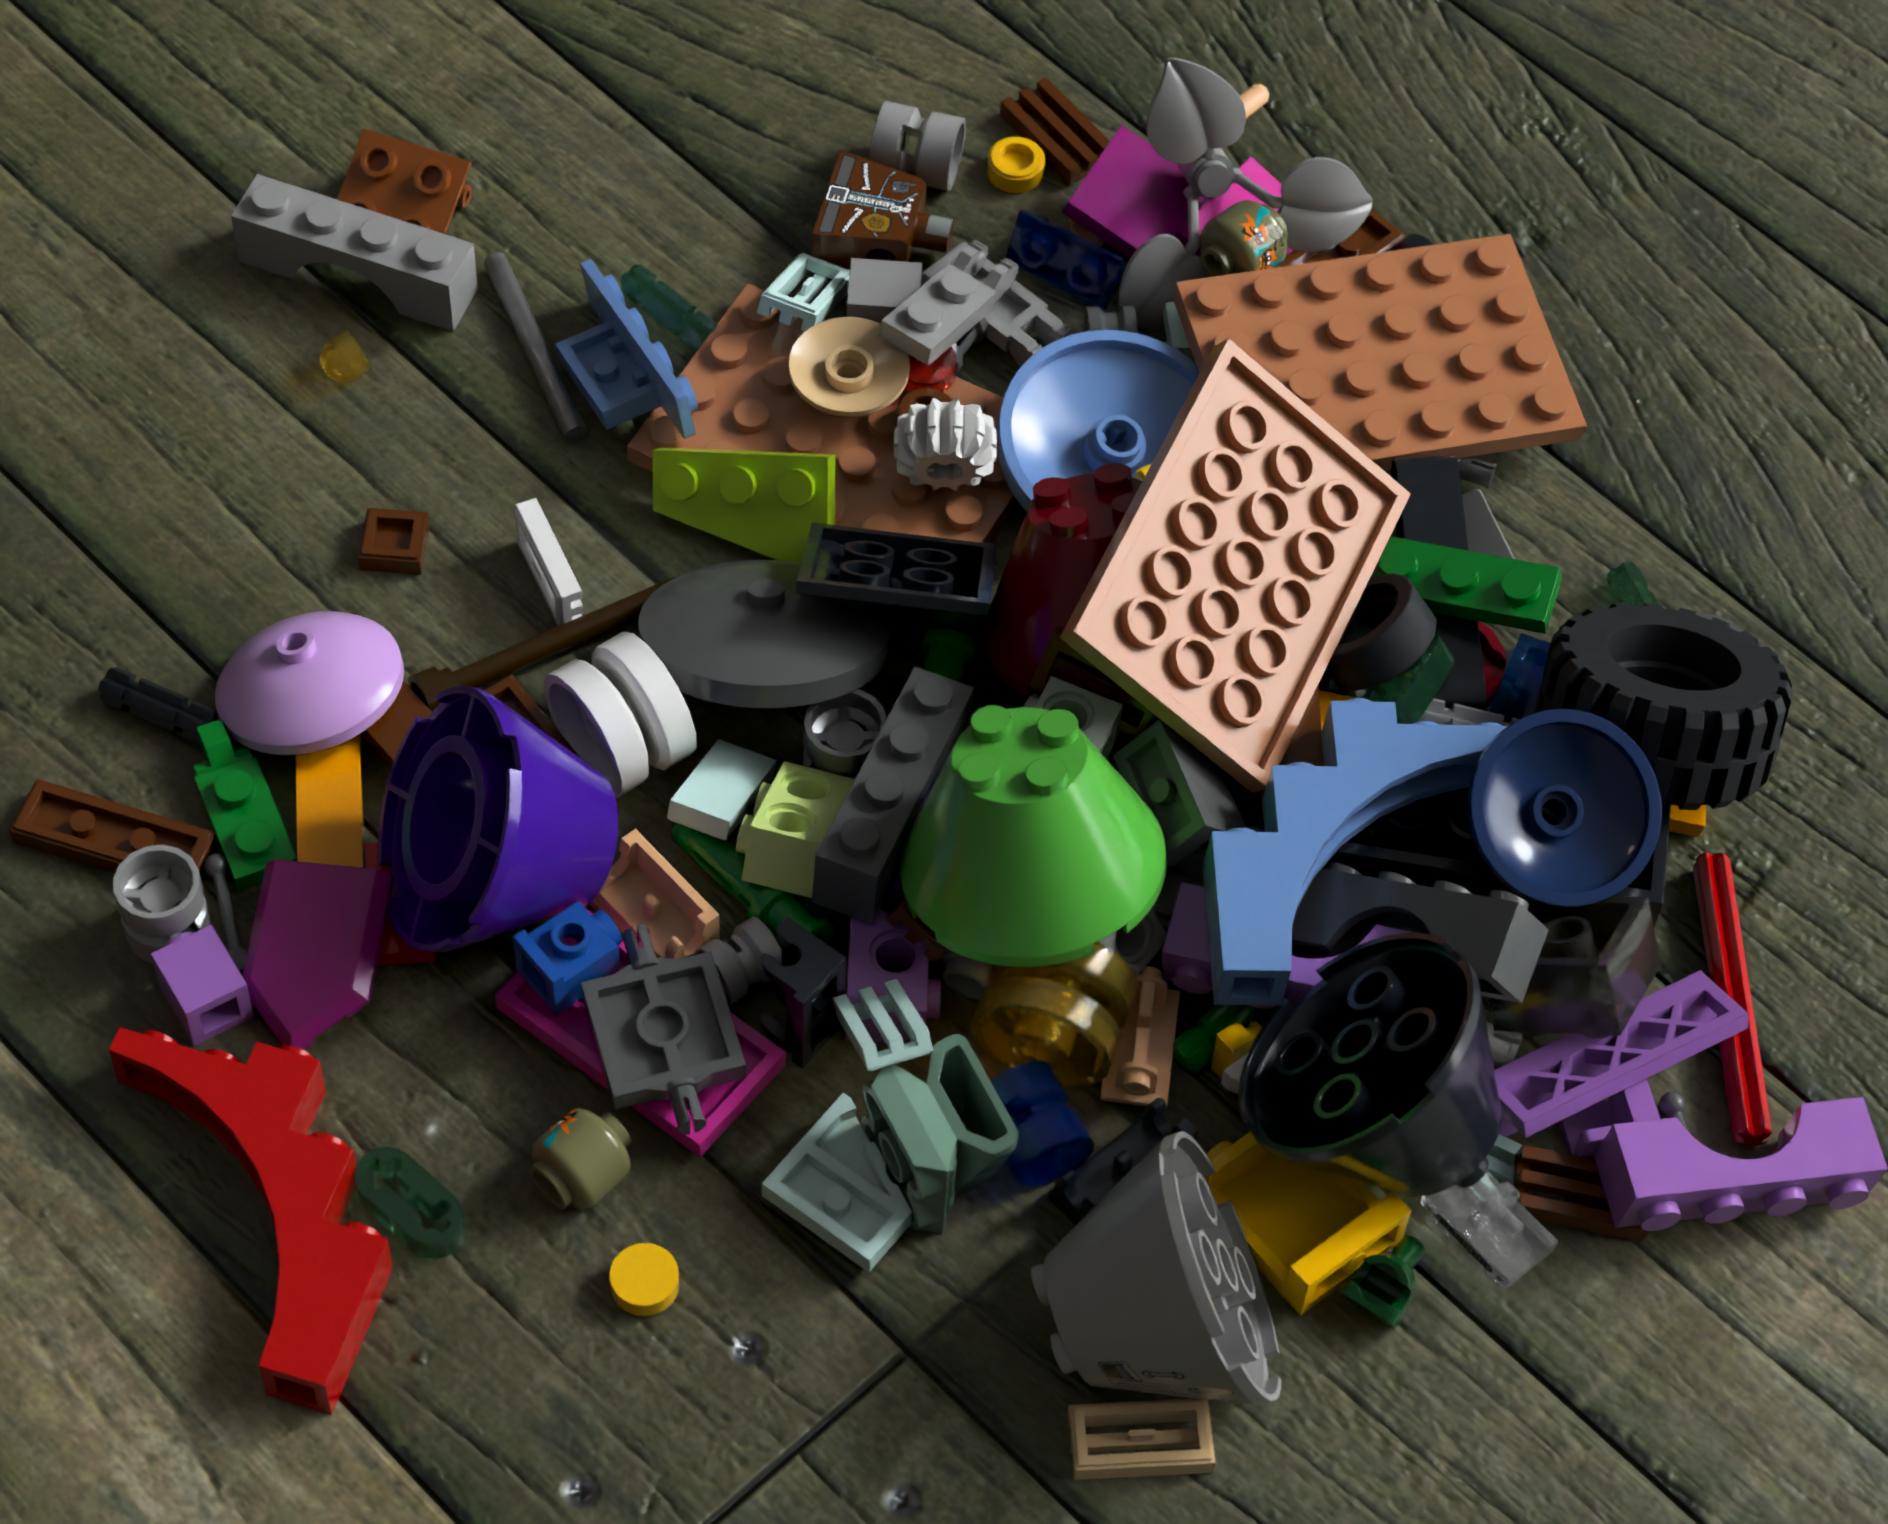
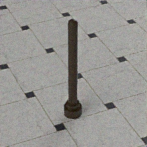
M676 577L667 579L453 672L448 667L441 670L434 666L409 676V687L433 712L441 704L436 702L435 696L450 687H482L639 619L641 608L648 597L660 586Z

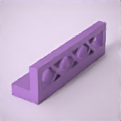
M1699 970L1494 1070L1499 1100L1504 1109L1499 1134L1507 1137L1519 1131L1527 1138L1748 1029V1013Z

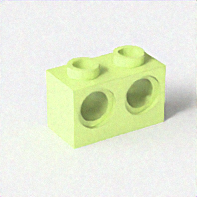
M784 761L773 783L763 782L761 784L753 816L746 814L741 823L736 843V852L745 854L742 880L812 898L815 855L855 779Z

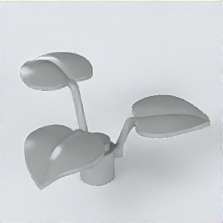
M1174 57L1167 58L1160 84L1148 110L1146 131L1152 148L1159 156L1170 162L1177 163L1179 170L1189 184L1183 192L1187 199L1188 242L1184 248L1176 237L1169 234H1159L1143 243L1130 258L1119 288L1118 309L1121 306H1134L1137 328L1165 327L1163 319L1165 302H1174L1172 295L1176 282L1211 277L1202 265L1201 256L1194 255L1200 245L1198 199L1200 197H1218L1223 195L1232 183L1240 185L1266 205L1278 209L1277 213L1282 217L1287 227L1288 248L1295 251L1309 252L1328 249L1351 236L1368 216L1373 201L1350 168L1344 163L1327 157L1309 158L1291 168L1282 180L1281 197L1270 194L1243 175L1239 168L1233 167L1231 161L1222 150V148L1234 144L1243 134L1246 123V110L1241 97L1225 79L1212 70L1197 63Z

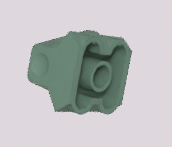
M960 1034L950 1035L933 1046L927 1083L894 1064L882 1068L875 1080L863 1084L862 1087L865 1104L869 1114L861 1118L862 1128L870 1143L875 1142L886 1162L888 1177L891 1182L898 1185L912 1211L909 1228L917 1231L924 1230L943 1234L955 1194L991 1179L1017 1146L1018 1131L968 1040Z

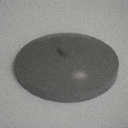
M747 560L721 563L696 569L660 586L648 597L641 608L638 621V637L648 644L663 662L679 690L683 693L706 701L730 706L787 708L831 700L848 694L871 681L884 668L890 657L892 619L795 593L796 580L801 563L779 560Z

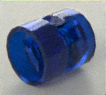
M1035 1060L1021 1063L1005 1070L990 1080L1018 1131L1017 1146L1007 1158L1005 1164L1020 1188L1034 1189L1054 1183L1056 1177L1066 1169L1076 1170L1089 1158L1094 1150V1141L1079 1114L1073 1108L1066 1107L1068 1095L1054 1070L1046 1061Z

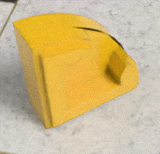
M1251 1021L1247 1028L1241 1023H1234L1217 1033L1211 1069L1221 1079L1226 1068L1249 1052L1263 1027L1259 1022Z

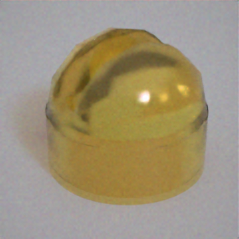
M347 329L332 337L322 347L320 354L321 367L335 381L351 382L372 370L365 354Z

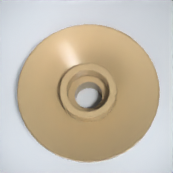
M837 317L817 323L800 335L790 352L789 376L796 392L803 400L816 409L838 416H862L884 409L901 395L909 379V355L878 336L881 324L859 317Z

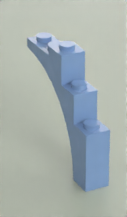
M1364 698L1330 701L1321 731L1324 766H1314L1306 762L1272 765L1262 799L1265 832H1256L1249 828H1233L1227 831L1211 832L1203 863V878L1214 1004L1281 1005L1291 974L1292 924L1295 912L1316 874L1345 842L1378 818L1419 799L1469 787L1474 768L1481 754L1494 737L1508 726H1502L1494 722H1485L1477 725H1439L1431 721L1397 724L1395 702H1372Z

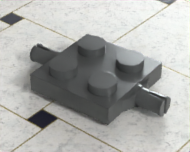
M637 925L639 948L633 926H631L621 934L630 965H627L613 975L581 982L583 1001L614 1110L653 1100H670L679 1133L690 1134V1119L687 1110L696 1133L707 1124L697 1093L706 1087L746 1078V1063L712 952L681 959L656 958L649 935V928L645 925Z

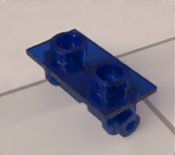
M1024 209L1019 210L1005 257L1018 264L1019 268L1104 310L1108 308L1115 283L1121 284L1123 273L1128 264L1124 262L1123 254L1119 252L1112 253L1050 223L1048 217L1044 215L1038 217Z

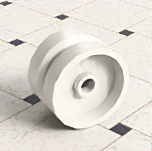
M623 631L597 646L592 653V665L586 661L574 659L549 673L543 681L545 699L556 728L582 760L607 778L615 798L644 783L649 776V765L666 770L690 756L697 748L696 730L692 717L677 684L663 662L648 644L634 633Z

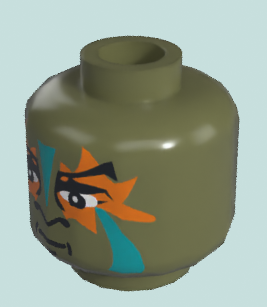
M1250 200L1237 202L1209 220L1201 230L1200 249L1202 265L1211 277L1279 267L1286 258L1287 227L1282 217L1270 206Z
M575 1108L532 1144L531 1158L533 1165L529 1167L530 1177L543 1196L557 1208L564 1209L569 1205L579 1210H587L597 1204L630 1174L631 1160L626 1147L631 1143V1138L624 1126L610 1113L604 1112L601 1116H598L589 1110Z

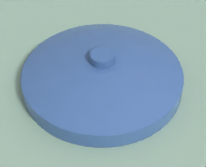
M1092 330L1060 338L1037 351L1021 366L1010 382L1002 401L996 424L998 462L1003 477L1019 504L1027 512L1034 498L1033 486L1045 478L1059 477L1066 479L1073 476L1094 473L1098 467L1110 463L1129 466L1133 477L1136 470L1151 464L1199 376L1196 363L1181 351L1164 342L1138 333L1120 330Z

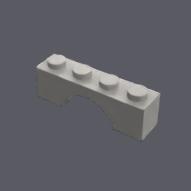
M259 174L256 175L231 215L239 262L293 279L298 269L310 263L322 262L339 265L364 276L379 287L391 300L400 315L454 332L478 290L474 243Z

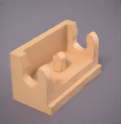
M636 828L622 837L619 846L620 858L611 867L601 891L590 903L595 911L603 910L616 924L620 934L625 929L633 926L638 946L637 925L647 926L650 931L649 935L656 958L681 959L696 955L695 950L713 939L720 940L719 914Z

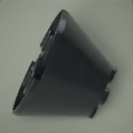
M1414 932L1387 935L1360 944L1338 955L1317 969L1316 972L1322 980L1293 1006L1285 998L1281 1005L1274 1010L1249 1050L1241 1073L1238 1091L1242 1120L1258 1143L1267 1151L1289 1161L1397 1192L1404 1198L1437 1194L1454 1185L1460 1188H1467L1476 1184L1486 1174L1489 1167V1161L1486 1157L1498 1138L1504 1109L1499 1100L1477 974L1465 956L1455 950L1447 940L1426 933Z

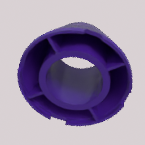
M455 686L437 694L435 700L441 704L437 706L428 718L416 716L406 732L395 756L382 803L378 836V865L390 867V874L395 877L392 889L394 897L390 899L388 916L398 935L415 949L436 953L447 952L552 919L578 901L584 907L589 905L601 891L609 875L618 838L617 803L607 778L487 691L468 686Z

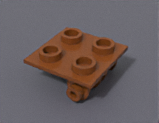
M363 128L337 200L446 234L455 208L457 206L466 208L471 199L472 186L464 183L472 163L468 160Z

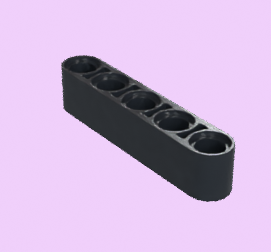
M1456 455L1393 458L1391 477L1411 493L1395 526L1396 537L1469 551ZM1433 613L1437 620L1435 636L1426 652L1411 666L1416 696L1445 701V708L1452 709L1453 703L1487 711V692L1478 621Z

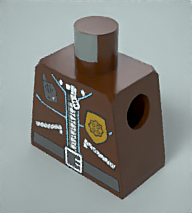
M840 151L812 233V256L850 270L851 258L911 262L916 248L947 254L952 242L955 220L925 213L927 184L922 178Z

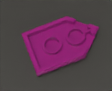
M277 859L266 863L242 977L247 984L251 1003L282 1045H292L306 1051L315 1044L314 1039L343 1017L346 1016L349 1019L370 1003L395 879L392 874L375 868Z

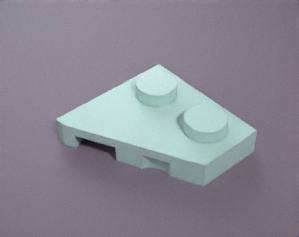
M845 1093L838 1097L762 1183V1196L868 1272L875 1267L911 1225L912 1211L898 1185L891 1182L888 1177L885 1160L875 1142L870 1143L856 1117V1106L851 1097Z

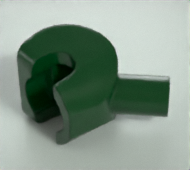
M1404 1236L1391 1253L1366 1257L1363 1259L1364 1262L1351 1278H1348L1338 1291V1294L1395 1330L1403 1319L1415 1293L1416 1280L1412 1269L1425 1254L1423 1244L1413 1236Z

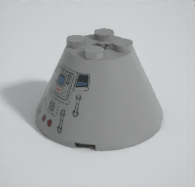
M1180 1131L1165 1136L1046 1255L1043 1264L1032 1267L1033 1286L1044 1307H1051L1058 1332L1051 1334V1345L1055 1359L1064 1374L1078 1371L1084 1381L1093 1387L1264 1405L1275 1401L1281 1391V1379L1279 1376L1268 1379L1267 1359L1279 1356L1278 1343L1268 1300L1254 1256L1247 1243L1245 1232L1231 1200L1218 1205L1205 1179L1206 1176L1215 1173V1168L1204 1150L1188 1133Z

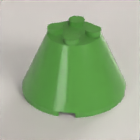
M989 705L978 709L971 717V725L956 741L906 838L900 860V878L907 907L913 918L918 916L922 922L935 932L938 943L953 952L976 961L1009 967H1035L1064 963L1094 953L1093 943L1113 934L1122 927L1128 933L1137 926L1148 914L1162 890L1167 861L1165 840L1158 820L1147 804L1079 729L1078 719L1073 713L1063 709L1046 710L1033 707L1005 709L998 705Z

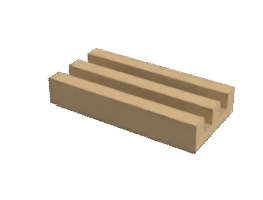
M1191 1398L1068 1406L1067 1420L1068 1428H1070V1450L1073 1456V1480L1214 1472L1216 1462L1207 1399ZM1188 1421H1195L1196 1429L1160 1431L1155 1429H1136L1124 1433L1086 1435L1085 1427ZM1198 1447V1449L1088 1455V1453Z

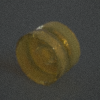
M1099 942L1093 943L1094 953L1064 963L1035 967L992 965L989 975L990 984L983 989L970 1029L976 1043L993 1060L1017 1074L1042 1083L1066 1087L1093 1085L1106 1078L1121 1039L1119 1029L1125 1026L1139 987L1135 974L1117 953Z

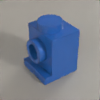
M579 901L529 934L522 930L513 936L516 970L555 1016L583 998L581 982L613 975L620 971L618 945L622 943V937L616 924L603 910H598L591 915Z

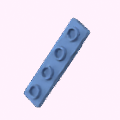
M592 259L581 262L580 268L589 303L602 324L555 343L559 362L606 430L662 407L684 439L695 435L691 412L698 409V403L689 381L684 375L678 378L674 376L673 367L664 346L660 341L654 343L649 341V334L641 314L635 307L627 310L622 291L614 276L609 274L604 277Z

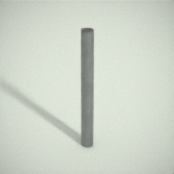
M501 252L492 253L484 260V266L560 430L567 442L580 441L587 435V428L505 254Z

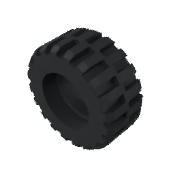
M1629 602L1613 603L1606 609L1600 605L1588 608L1581 615L1575 614L1568 619L1553 635L1534 713L1553 709L1580 710L1592 713L1615 724L1636 742L1650 762L1659 785L1662 808L1664 804L1676 805L1680 810H1698L1701 805H1709L1712 809L1726 807L1734 800L1740 802L1750 797L1767 783L1773 772L1793 696L1792 684L1784 664H1780L1777 655L1769 647L1759 646L1756 637L1746 631L1738 632L1730 628V623L1715 617L1710 620L1696 615V611L1679 608V611L1663 608L1662 604L1645 603L1643 606H1631Z

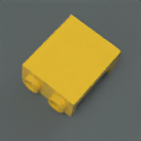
M1251 1131L1234 1144H1231L1228 1140L1217 1144L1206 1154L1215 1168V1173L1206 1176L1205 1179L1218 1205L1231 1200L1245 1232L1246 1240L1254 1256L1257 1268L1300 1316L1342 1286L1348 1278H1351L1363 1264V1259L1388 1252L1404 1237L1412 1210L1394 1191L1379 1200L1363 1182L1275 1156L1258 1143Z

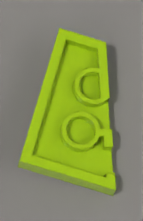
M666 447L652 450L654 512L772 559L798 563L802 561L811 524L835 525V455Z

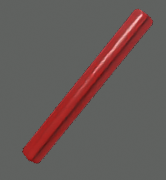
M1705 852L1697 856L1693 873L1709 979L1748 1013L1749 1028L1719 1042L1732 1135L1734 1141L1740 1146H1761L1767 1143L1768 1137L1772 1132L1731 862L1725 853L1711 854Z

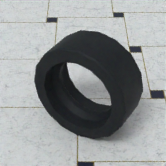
M1391 573L1374 576L1369 579L1326 667V671L1338 687L1350 691L1374 688L1391 681L1403 673L1426 652L1435 636L1437 620L1408 577Z

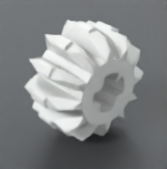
M932 398L929 405L912 404L908 413L898 416L897 427L894 429V459L897 461V472L908 476L910 484L916 486L928 484L931 485L933 491L940 487H950L954 491H958L960 485H979L982 477L993 473V464L996 461L997 431L994 428L993 417L982 413L980 405L970 404L964 406L960 404L958 398L953 399L951 402H940L936 398Z

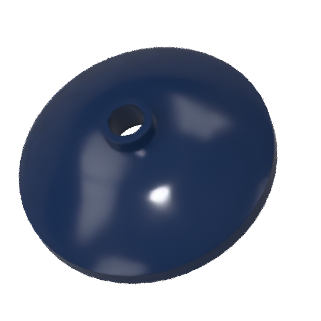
M1553 709L1541 711L1526 716L1503 729L1481 754L1474 768L1468 790L1467 807L1470 830L1479 854L1488 868L1504 885L1515 893L1547 906H1586L1603 901L1622 891L1643 871L1655 850L1660 834L1662 820L1661 795L1655 773L1647 757L1636 742L1615 724L1602 717L1580 710ZM1545 802L1553 804L1558 811V820L1555 825L1547 823L1542 816V807Z

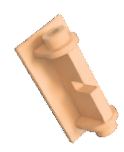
M1145 966L1123 994L1113 992L1100 1097L1102 1101L1147 1106L1156 1098H1162L1166 1103L1167 1109L1180 991L1168 989L1167 982L1162 979V971L1155 967Z

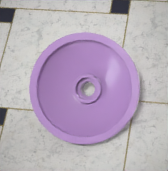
M336 611L300 614L264 628L248 639L234 653L223 668L216 684V709L228 734L240 744L250 749L276 755H297L316 752L336 746L357 736L385 714L401 689L404 678V663L394 637L383 626L373 620L355 614Z

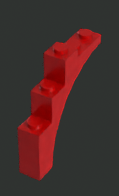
M119 1027L109 1048L117 1081L166 1101L204 1126L241 1163L266 1203L276 1232L280 1263L275 1316L259 1363L266 1395L332 1415L392 1274L393 1264L388 1239L382 1237L378 1231L359 1222H346L344 1226L340 1225L359 1182L354 1148L348 1147L341 1139L331 1134L314 1132L308 1135L326 1094L320 1060L314 1059L307 1051L296 1046L281 1045L277 1048L256 1042L247 1064H243L235 1056L222 1050L207 1049L205 1052L179 1045L174 1039L158 1031L146 1030L141 1034Z

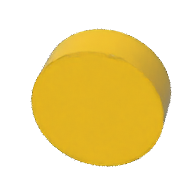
M1008 137L996 142L989 150L987 175L990 182L998 189L1008 193L1019 194L1035 189L1042 182L1045 155L1041 147L1034 141L1023 137Z
M651 1243L634 1244L622 1250L615 1257L610 1268V1288L613 1299L624 1311L637 1316H651L667 1309L674 1302L679 1291V1269L672 1254L663 1247Z

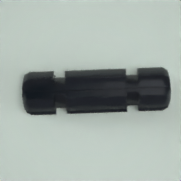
M118 667L110 668L105 677L100 681L98 690L100 692V699L104 703L121 710L129 706L131 707L130 714L172 732H177L180 728L183 730L181 736L200 744L201 739L196 727L218 720V712L214 708L198 701H193L189 705L187 704L188 697L142 678L136 682L135 674Z

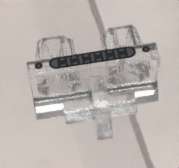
M1488 1171L1473 1186L1460 1188L1454 1185L1437 1194L1422 1196L1420 1201L1425 1209L1436 1219L1435 1223L1451 1239H1456L1483 1266V1271L1499 1287H1504L1505 1289L1509 1288L1552 1253L1558 1242L1517 1201L1520 1192L1510 1182L1500 1184Z

